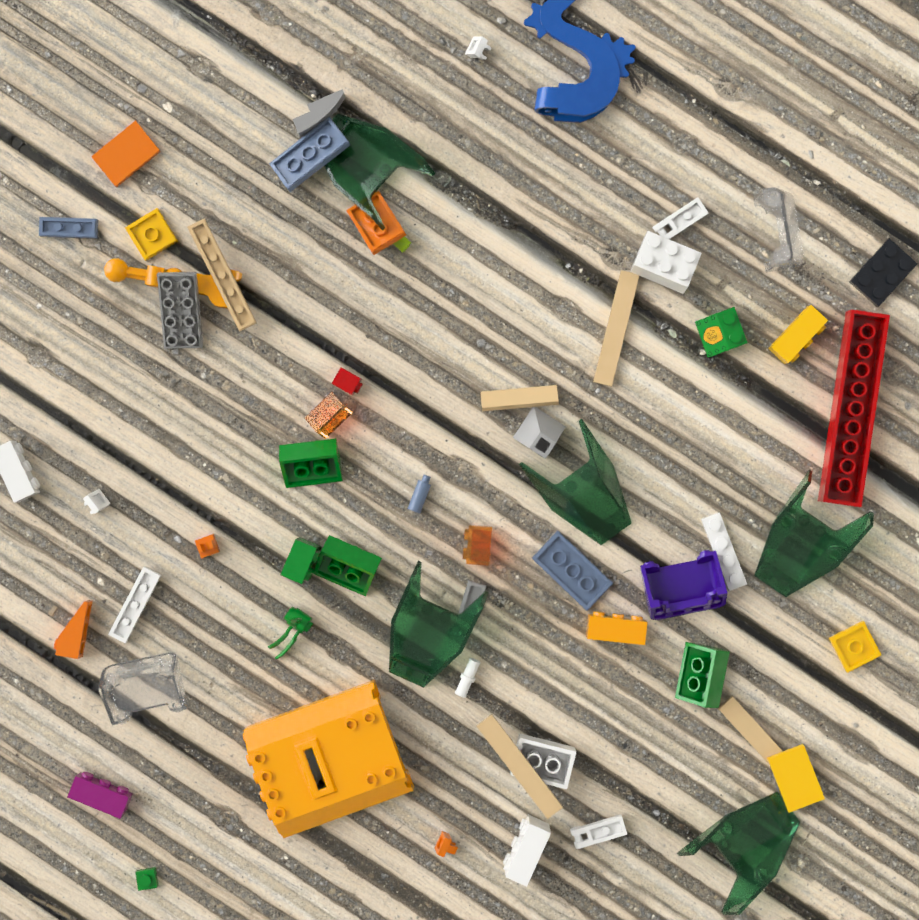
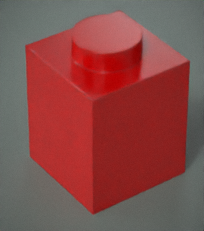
M340 367L331 383L352 396L354 393L358 394L363 386L360 377Z

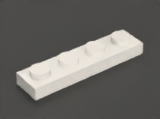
M720 513L702 518L701 521L712 550L717 552L728 591L747 585Z
M145 566L142 568L108 635L123 643H127L162 576L161 574Z

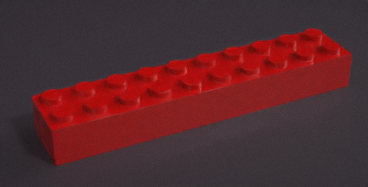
M853 309L845 313L818 501L862 508L890 315Z

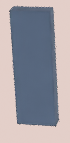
M39 217V236L98 239V219Z

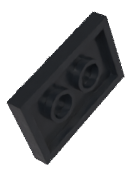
M888 238L851 278L849 283L871 303L879 307L918 263Z

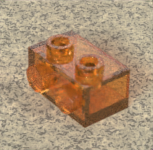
M330 392L310 411L305 420L316 433L326 439L353 412L337 395Z
M469 525V529H465L464 540H468L467 548H463V559H466V564L489 566L492 526Z

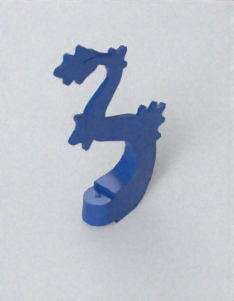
M547 0L543 6L532 3L533 13L524 20V25L536 29L539 39L547 33L555 40L577 51L586 58L590 66L589 78L582 83H559L558 87L538 88L534 111L540 115L554 116V121L581 123L594 118L604 111L613 100L619 87L620 78H627L629 76L625 65L634 63L635 60L630 57V54L635 50V45H624L623 37H620L616 42H612L608 33H605L601 39L586 30L563 21L561 18L562 13L576 0Z

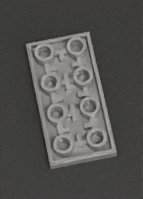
M158 272L157 281L164 349L202 348L203 337L197 272Z

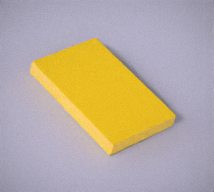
M803 744L767 757L789 813L825 799Z

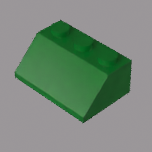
M336 438L279 445V463L286 488L343 481Z
M329 535L321 550L313 574L366 597L382 558Z
M685 642L675 698L705 708H719L730 651Z

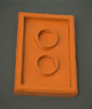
M135 120L91 157L114 186L118 187L161 151Z
M379 191L346 210L373 255L406 236L405 231Z

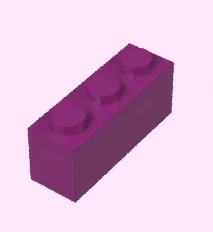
M80 772L75 776L67 798L121 819L126 813L133 793L129 792V789L126 787L112 785L109 780L94 778V775L89 772Z

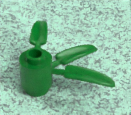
M292 606L289 609L284 620L290 626L278 640L268 646L269 649L275 648L287 638L292 628L297 630L290 643L275 659L282 657L294 645L299 633L302 634L304 631L307 633L313 625L311 622L312 617L299 608Z

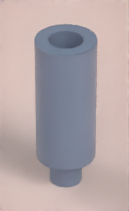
M424 474L422 480H418L407 509L421 513L431 484H428L430 476Z

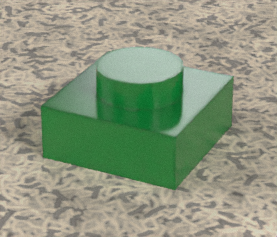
M156 867L140 869L135 872L138 891L153 889L159 886Z

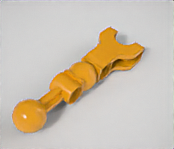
M119 258L109 260L104 267L106 277L112 282H121L126 278L145 281V285L157 288L158 272H182L178 268L167 270L161 267L148 266L146 270L129 267L124 260ZM231 270L236 282L240 281L242 273ZM197 273L199 295L208 296L215 306L228 309L211 274Z

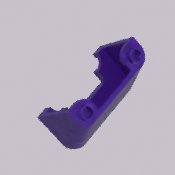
M705 550L700 552L697 560L659 567V564L653 561L646 562L640 566L651 620H661L716 609L726 604L728 592L716 551Z

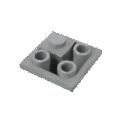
M533 407L513 438L546 459L566 426L537 407Z

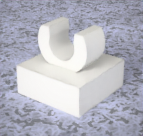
M473 37L465 54L470 58L486 60L487 57L482 52L484 49L490 51L491 47L487 45L488 40L484 37Z
M100 489L83 498L85 501L84 506L88 505L90 507L91 514H96L111 504Z

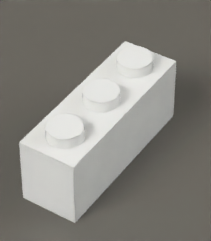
M9 441L0 445V474L13 502L16 503L40 493V484L35 477L33 478L31 473L32 467L22 454L24 450L21 444L17 443V441Z

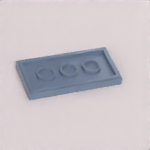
M328 117L269 164L285 187L291 192L351 144L332 119Z
M558 530L532 557L586 611L613 585Z

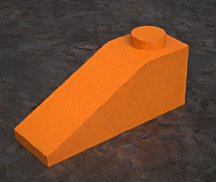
M93 600L83 602L61 634L56 638L54 643L55 655L74 659L83 657Z

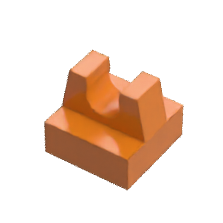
M214 534L195 540L201 559L220 552Z
M442 831L434 849L437 855L445 857L446 852L455 855L458 847L455 846L456 843L452 841L449 833Z

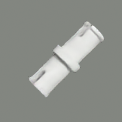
M469 658L464 673L460 675L461 680L455 694L466 698L471 683H474L476 679L474 676L481 663L480 661Z

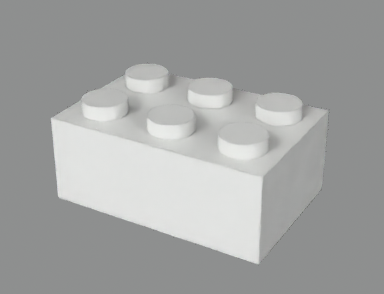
M647 231L630 272L684 294L702 253Z
M519 733L516 746L545 784L567 789L576 756L575 747Z
M529 814L526 819H522L519 826V836L514 837L511 844V853L506 854L503 862L505 877L526 887L551 834L549 823Z

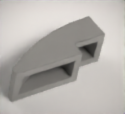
M343 89L307 104L310 112L293 119L300 137L305 136L336 112L346 98Z

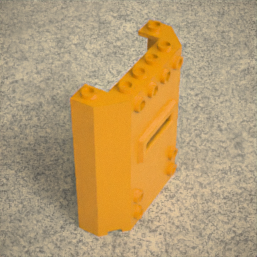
M375 680L252 724L244 729L243 739L248 753L246 755L249 766H253L255 772L253 773L254 781L260 785V797L263 802H266L268 807L266 810L267 816L270 821L273 820L274 826L283 838L414 790L408 769L404 767L381 705V695ZM310 748L313 749L326 787L318 790L304 752Z

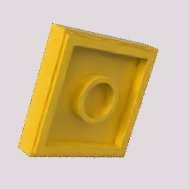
M158 208L125 227L145 261L178 242Z
M864 621L829 637L847 673L882 656Z

